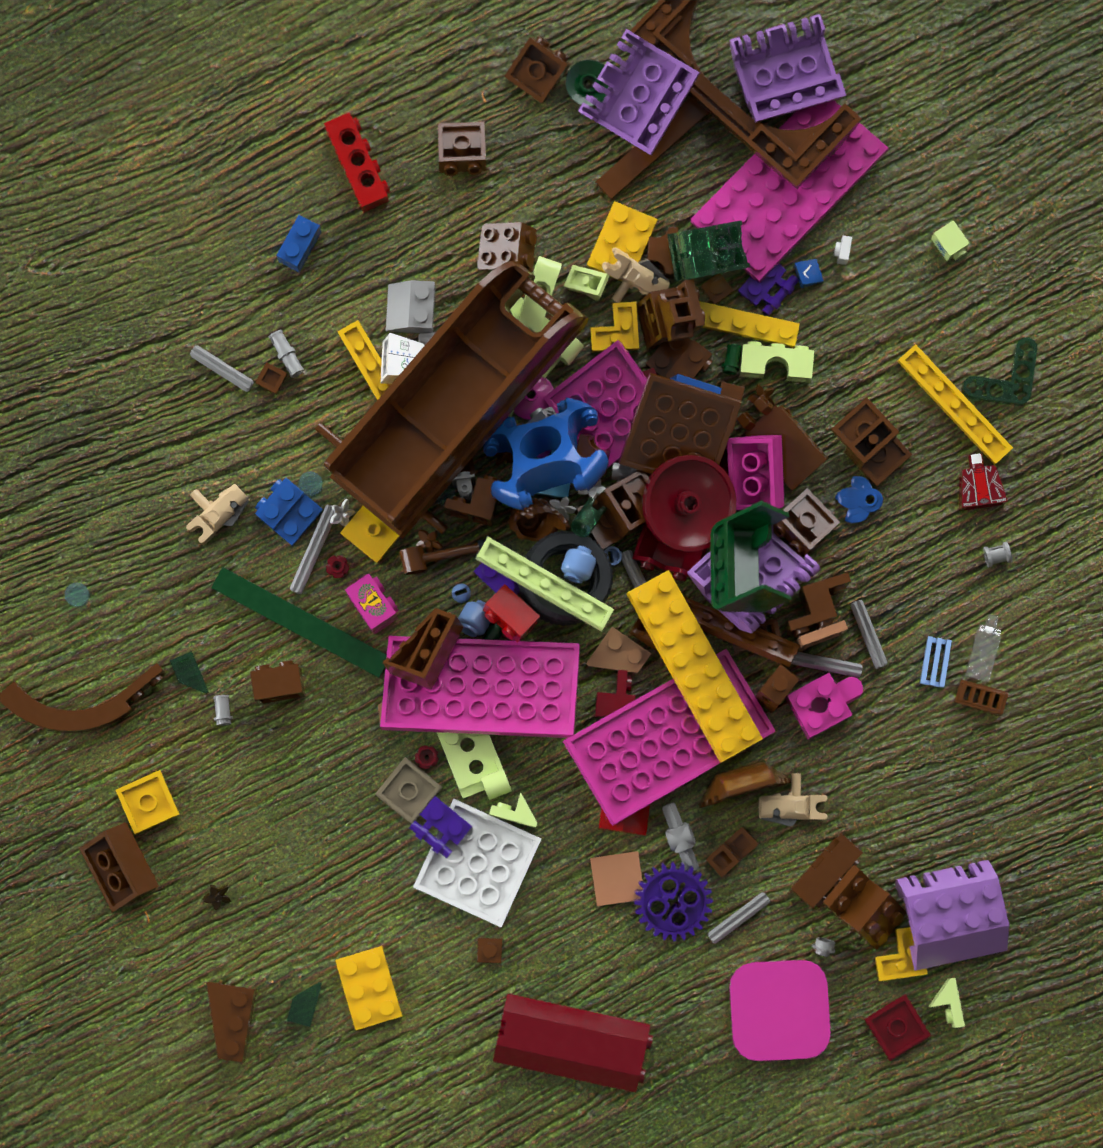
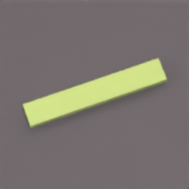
M487 537L475 558L600 631L604 629L614 611L613 608L490 537Z

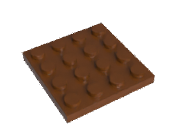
M649 373L619 459V464L652 474L661 464L671 458L683 455H696L708 458L719 465L741 401Z

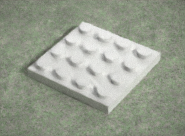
M453 799L449 808L473 827L458 846L451 840L448 841L446 846L452 850V853L447 859L440 853L436 854L432 850L433 847H431L413 887L502 928L541 838ZM438 831L436 838L440 840L444 834Z

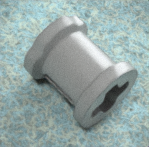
M1003 542L1002 545L992 548H983L988 568L992 567L993 564L1005 561L1008 563L1012 562L1008 542Z

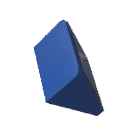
M817 259L794 264L801 288L824 281Z

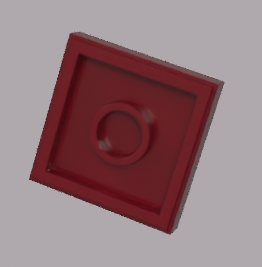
M906 994L864 1018V1021L889 1061L931 1036Z

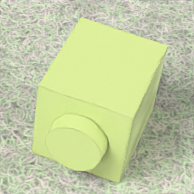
M954 220L936 231L931 238L946 261L952 258L957 260L967 253L965 249H967L969 242Z

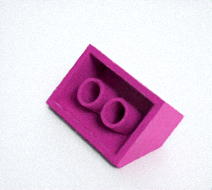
M782 435L729 438L727 442L728 475L736 492V510H743L759 501L777 508L784 507Z

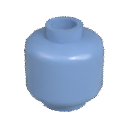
M578 546L577 549H569L561 566V570L565 574L564 578L578 584L589 580L596 565V559L591 555V550L586 547Z
M477 600V602H468L464 606L458 617L463 626L462 632L464 634L476 637L477 635H483L488 629L491 622L487 620L484 616L485 612L482 611L486 604L485 602Z

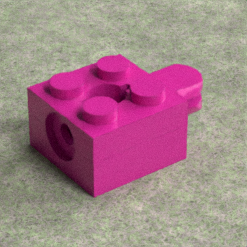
M828 673L788 694L785 699L807 740L850 718L852 713L847 704L861 696L863 686L860 680L855 677H848L835 684L831 674Z

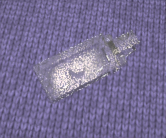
M989 614L985 626L979 625L969 658L966 677L984 682L990 681L1001 639V630L996 629L999 616Z

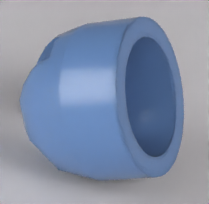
M611 546L606 548L604 552L608 555V552L611 551L612 563L610 562V564L615 566L621 561L622 554L617 547Z
M460 583L453 587L452 597L456 602L465 603L470 599L471 591L466 584ZM463 589L467 590L466 593L460 594L458 596L455 595V592L461 591Z

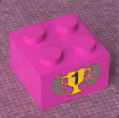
M367 574L345 589L348 597L374 635L398 619L396 612L399 611L398 607L390 596L385 598L383 595L385 589L377 576L372 579L370 574Z

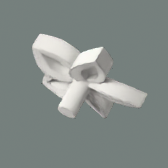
M600 479L589 491L579 490L578 494H589V499L594 500L606 488L601 486Z
M567 496L561 502L556 499L550 500V504L567 520H569V514L574 513L576 510L575 507L568 506L569 499Z
M348 499L343 501L341 507L331 505L335 514L331 517L330 523H340L343 526L349 523V517L356 512L348 509Z

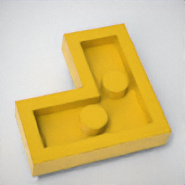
M636 302L613 303L614 326L590 328L592 353L603 352L617 340L622 343L627 351L639 350Z
M911 927L895 929L899 954L875 957L878 980L885 981L928 974L927 968L914 970L909 948L910 946H915Z

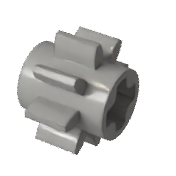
M614 462L611 480L619 482L635 473L637 469Z

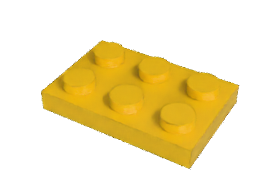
M614 201L588 260L587 267L605 273L602 269L604 262L615 264L618 261L612 252V249L615 247L627 253L630 258L640 262L658 219Z
M382 946L335 960L355 1030L402 1017Z

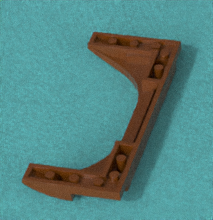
M659 0L630 31L700 72L688 95L796 189L828 157L831 158L862 121V118L844 103L831 118L806 129L784 130L755 122L753 118L714 86L704 76L695 62L691 50L690 30L699 0Z

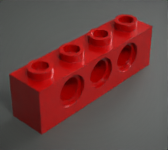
M350 112L325 122L324 127L363 213L389 202L387 194L391 193L386 180L381 181L379 178L380 167L377 160H371L368 152L372 150L367 139H362L359 134L362 128L357 117L352 118ZM348 136L354 137L355 142L351 145H346L343 143L344 138ZM357 157L365 160L360 166H355L352 163ZM366 178H371L374 180V184L370 187H365L362 185V181Z

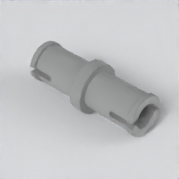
M282 330L275 331L269 336V339L278 352V359L283 361L291 378L301 375L305 370L295 355L296 350L289 345Z

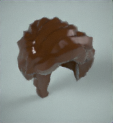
M533 498V504L530 507L524 508V510L510 509L509 527L516 532L517 537L521 540L539 541L541 538L551 533L554 534L558 530L566 531L570 528L568 520L542 498Z

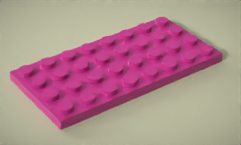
M832 100L798 110L779 129L799 130L816 126L831 118L841 106ZM859 123L831 158L828 157L798 189L783 176L780 177L754 154L690 221L752 278L760 283L888 152V147Z
M389 636L387 657L390 659L399 649V645L403 641L406 642L410 637ZM457 639L432 690L394 676L385 669L380 728L381 730L569 738L574 735L580 643L519 641L517 643L516 641Z
M725 649L716 654L762 738L764 739L774 733V727L728 650ZM674 679L563 741L612 826L720 764Z

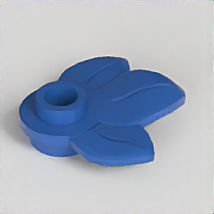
M853 476L851 480L852 487L838 492L836 500L842 506L848 508L845 521L848 523H859L865 521L870 512H875L881 508L883 496L878 490L872 488L869 480L861 476ZM869 496H874L875 498L872 504L867 503Z

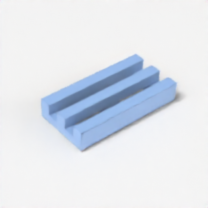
M927 637L920 684L944 688L952 640ZM932 643H936L931 679L926 680ZM941 645H945L940 680L936 682Z

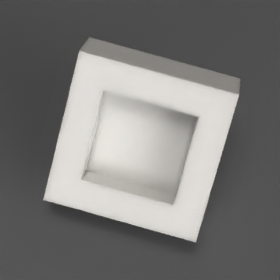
M842 236L841 242H836L834 256H838L837 264H847L852 237Z

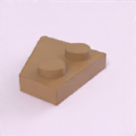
M611 627L587 661L586 666L612 671L628 670V673L638 674L651 653L614 627Z

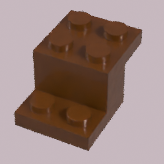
M693 279L685 280L675 288L652 291L637 303V313L647 350L654 349L661 343L668 341L657 299L659 294L682 290L685 297L691 296L697 320L693 323V334L705 325V313L699 303V289L695 286Z
M867 397L831 429L847 447L844 453L876 488L912 456L911 452L898 440L897 435L899 431Z
M639 470L606 488L596 499L575 510L574 513L589 537L595 540L601 548L606 549L638 531L646 523L643 515L642 499L649 478L644 471Z
M484 475L483 478L477 477L470 504L466 503V499L453 496L452 500L447 498L444 506L445 514L492 527L498 500L491 494V485L497 481V478Z
M848 572L803 586L798 594L806 616L788 621L785 626L787 636L794 635V638L808 634L812 628L816 627L819 630L833 624L837 614L831 596L845 592L844 590L847 589L851 582Z
M854 864L823 901L841 922L859 934L875 950H878L887 941L888 936L896 926L902 923L904 916L907 914L888 892L871 881Z

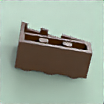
M435 608L417 626L415 633L406 642L403 641L399 645V649L390 659L386 658L383 662L384 666L390 674L432 690L463 629L461 622L456 615Z
M842 833L838 834L789 890L811 909L815 906L820 908L823 905V901L827 898L826 893L831 888L834 889L843 878L844 873L853 864L855 866L858 865L860 862L858 858L863 852Z
M206 982L218 1059L245 1062L257 989Z

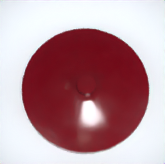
M696 455L677 456L661 464L648 479L642 499L643 515L652 534L664 545L675 550L688 552L700 551L711 547L710 534L713 526L718 521L735 514L737 506L736 492L725 470L714 461Z

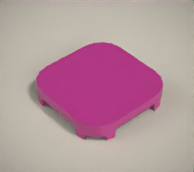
M805 960L752 962L742 965L734 972L729 985L732 1040L734 1047L742 1056L756 1061L807 1059L818 1056L825 1050L830 1040L828 983L825 973L818 965Z

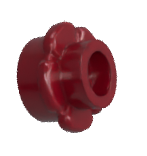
M331 556L327 560L326 571L329 575L339 579L348 573L349 564H347V559L344 556ZM337 564L340 565L338 569L335 568Z
M421 746L418 749V753L415 754V761L417 764H420L421 768L430 769L431 766L434 767L438 763V752L432 746Z

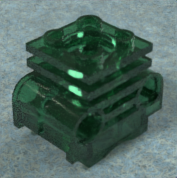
M742 220L667 234L675 281L749 268L750 264L747 263V257L742 246Z

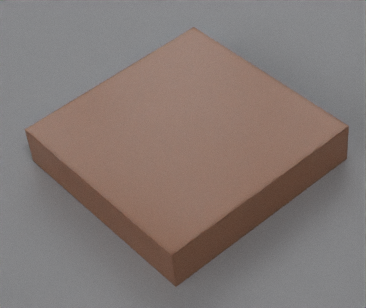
M845 620L800 636L796 644L800 645V651L841 636L848 630Z
M638 851L590 858L597 906L631 902L640 898V896L635 894V890L643 889L638 883L642 881Z

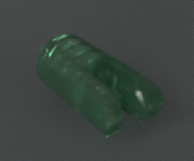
M593 497L586 501L571 523L572 531L579 537L589 536L607 510L605 506L600 507L598 511L592 506L595 501Z

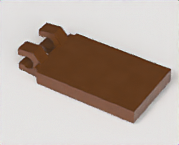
M762 396L754 402V405L764 414L763 417L756 421L746 411L737 420L747 430L745 432L747 436L782 435L783 481L793 491L829 458L782 405L779 407L777 405L773 406L765 396Z

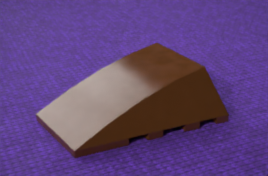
M762 761L717 773L712 778L698 805L699 808L721 803L725 799L769 787L771 789L791 783V778Z

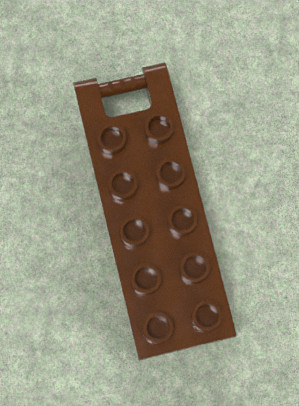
M509 261L498 266L475 286L323 464L332 473L330 478L402 539L584 329L589 320L588 317L570 303L562 305L534 282L535 275L517 261ZM523 294H526L553 316L542 331L538 333L532 332L509 313L510 309Z

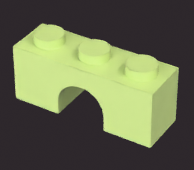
M749 341L742 346L739 376L763 379L765 366L772 361H778L787 369L786 381L810 383L813 372L814 350H809V347L800 345L795 346V349L785 348L784 344L773 343L771 346H762L761 342Z

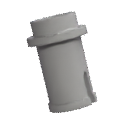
M229 695L214 696L216 713L214 721H216L217 726L230 725L233 716H230Z

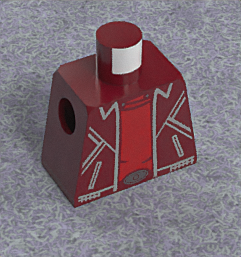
M982 454L969 455L970 469H964L959 474V511L1005 505L1007 497L996 466H984Z

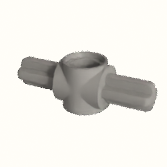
M675 803L666 804L662 807L669 826L665 831L672 852L679 853L686 871L690 866H693V871L699 868L692 849L696 842L691 827L686 822L682 823Z

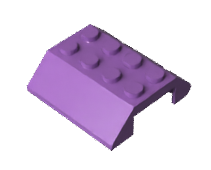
M820 14L810 16L811 30L808 19H801L804 36L797 37L796 26L793 22L787 23L788 33L785 24L765 29L767 44L763 32H756L759 49L752 50L751 39L748 35L742 36L744 50L740 37L729 40L734 67L745 102L755 122L846 97L840 74L835 72L824 38L825 27Z
M626 29L621 38L633 45L632 48L621 41L618 42L617 46L624 52L630 53L629 58L625 62L616 54H611L609 59L621 65L620 68L607 61L597 78L609 87L606 89L596 82L592 86L598 92L606 94V97L601 103L595 97L587 95L585 100L597 106L596 109L582 103L578 111L652 155L700 72Z
M772 525V538L770 542L758 549L759 585H767L792 597L794 595L793 592H797L800 589L796 581L808 582L811 579L810 576H815L821 568L810 556L806 554L804 560L773 533ZM710 551L687 572L709 603H711ZM783 604L766 611V613L773 614L777 611L776 608H780ZM720 611L736 627L749 633H753L760 626L759 624H763L766 621L764 615L760 612Z
M988 860L977 862V866L975 863L968 864V871L971 876L969 879L962 867L956 866L954 869L947 868L933 871L931 874L929 872L924 873L923 883L926 888L921 887L915 875L909 876V880L907 877L895 880L898 899L904 898L915 945L909 947L914 970L1007 951L1009 922L998 876Z

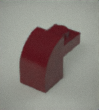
M618 670L616 693L597 692L595 718L603 719L635 700L636 695L626 694V691H631L632 677L627 676L628 670Z

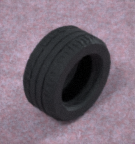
M576 531L551 533L541 538L524 557L543 567L545 560L553 555H566L569 549H577L578 546L586 547L591 550V555L596 559V565L589 579L590 585L587 594L602 603H605L610 595L611 585L613 584V570L611 569L610 560L607 558L608 555L595 540H592L591 537H587L585 534L582 535L579 532L576 533ZM518 584L522 599L540 616L541 620L543 619L545 622H550V624L561 626L575 625L582 622L579 618Z

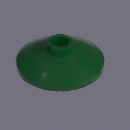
M582 60L571 67L566 76V89L573 101L580 105L585 103L590 107L595 106L585 100L586 96L589 95L595 97L599 102H603L606 94L598 92L594 87L586 88L584 82L590 81L592 85L596 82L607 89L609 86L597 79L605 65L596 60Z

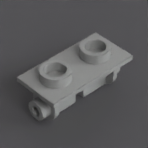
M460 472L452 481L453 487L458 489L460 498L466 499L467 502L471 501L473 486L477 481L475 474L470 475V472Z

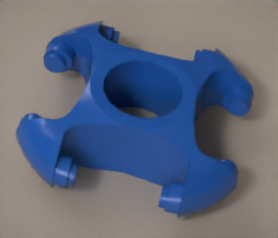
M566 397L565 400L557 403L559 413L537 422L517 426L515 417L508 416L483 445V451L487 456H494L502 452H509L513 455L511 479L507 482H493L491 485L492 496L508 507L524 510V508L530 507L533 504L531 496L541 491L568 483H574L576 491H589L594 487L608 467L607 454L603 450H597L591 457H581L577 453V437L583 428L594 426L598 423V413L595 408L580 400ZM549 450H556L553 454L545 458L535 459L539 454Z

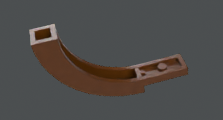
M156 663L113 699L85 710H61L46 706L28 695L15 681L0 692V702L15 715L38 727L63 733L89 732L112 725L132 713L134 709L130 706L129 702L133 701L135 703L145 695L143 691L150 685L152 687L158 685L164 679L162 675L166 672Z

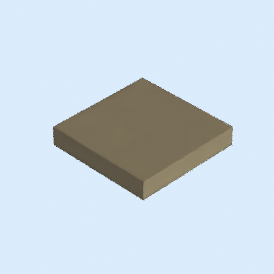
M404 757L375 795L412 824L419 818L420 813L443 787Z

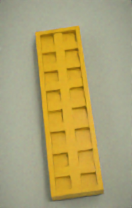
M668 570L627 592V597L719 762L721 763L762 740L761 734L670 571Z

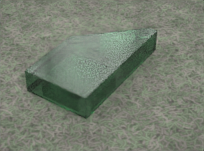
M192 651L170 660L180 684L205 694L209 693Z
M318 982L293 997L287 1021L311 1027L323 983Z

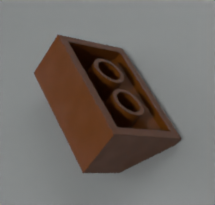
M126 822L105 830L79 848L112 913L159 887L154 874L145 860L144 854L141 852Z

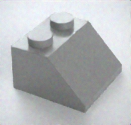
M410 280L388 284L386 332H433L435 282Z

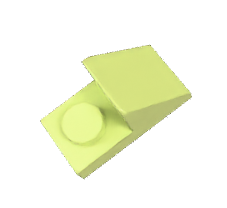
M572 265L564 287L571 291L586 294L595 301H598L610 275Z
M521 793L515 811L511 810V805L498 802L497 806H491L489 815L533 828L537 827V821Z
M948 978L929 1007L948 1004V1009H945L947 1023H951L952 1028L963 1027L965 1024L956 978Z

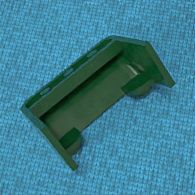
M759 501L718 521L713 526L710 534L711 603L715 609L723 612L763 613L791 600V596L764 584L759 585L758 549L770 542L772 538V525L788 518V512Z

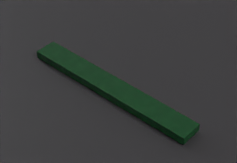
M224 567L220 570L211 587L213 590L379 679L386 668L383 662L386 660L387 655Z

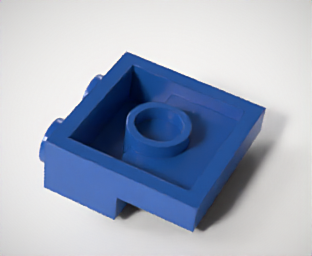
M287 478L283 481L278 479L270 489L273 493L269 498L263 497L255 506V509H257L255 515L291 546H294L324 510Z

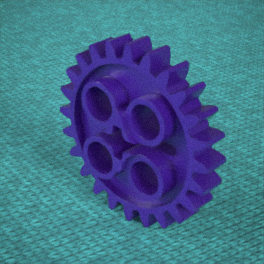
M671 861L670 868H666L665 864L661 863L660 871L652 867L654 874L651 876L645 873L647 881L638 882L643 889L635 890V894L640 896V898L634 900V904L641 906L635 912L636 914H643L639 919L640 923L648 922L645 929L648 931L654 928L653 935L655 937L662 932L663 940H666L668 934L672 936L673 941H676L677 934H680L683 940H685V932H689L694 936L693 928L697 927L702 930L700 921L708 922V918L704 913L712 912V909L706 906V904L713 902L712 898L706 897L712 891L710 888H703L707 885V880L699 881L702 875L701 872L693 875V866H690L686 871L683 862H681L679 868L675 867L673 861ZM671 879L675 881V887L672 890H664L662 884L665 880ZM682 882H684V883H685V886L681 889L680 893L677 895V900H678L679 903H678V904H675V903H674V904L671 906L670 910H669V913H668L667 918H666L665 920H662V916L666 913V911H667L668 908L670 907V903H669V900H668V899H669V898H671V899H674V898H675L676 893L678 892V889H679L680 884H681ZM688 891L696 893V898L692 902H687L683 899L684 894ZM659 900L663 902V908L660 911L655 912L650 909L654 901ZM676 912H681L685 915L684 920L680 923L672 921V916Z

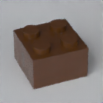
M293 661L280 662L279 667L271 668L269 665H260L255 667V671H250L254 700L258 705L306 697L302 669L299 664H295Z

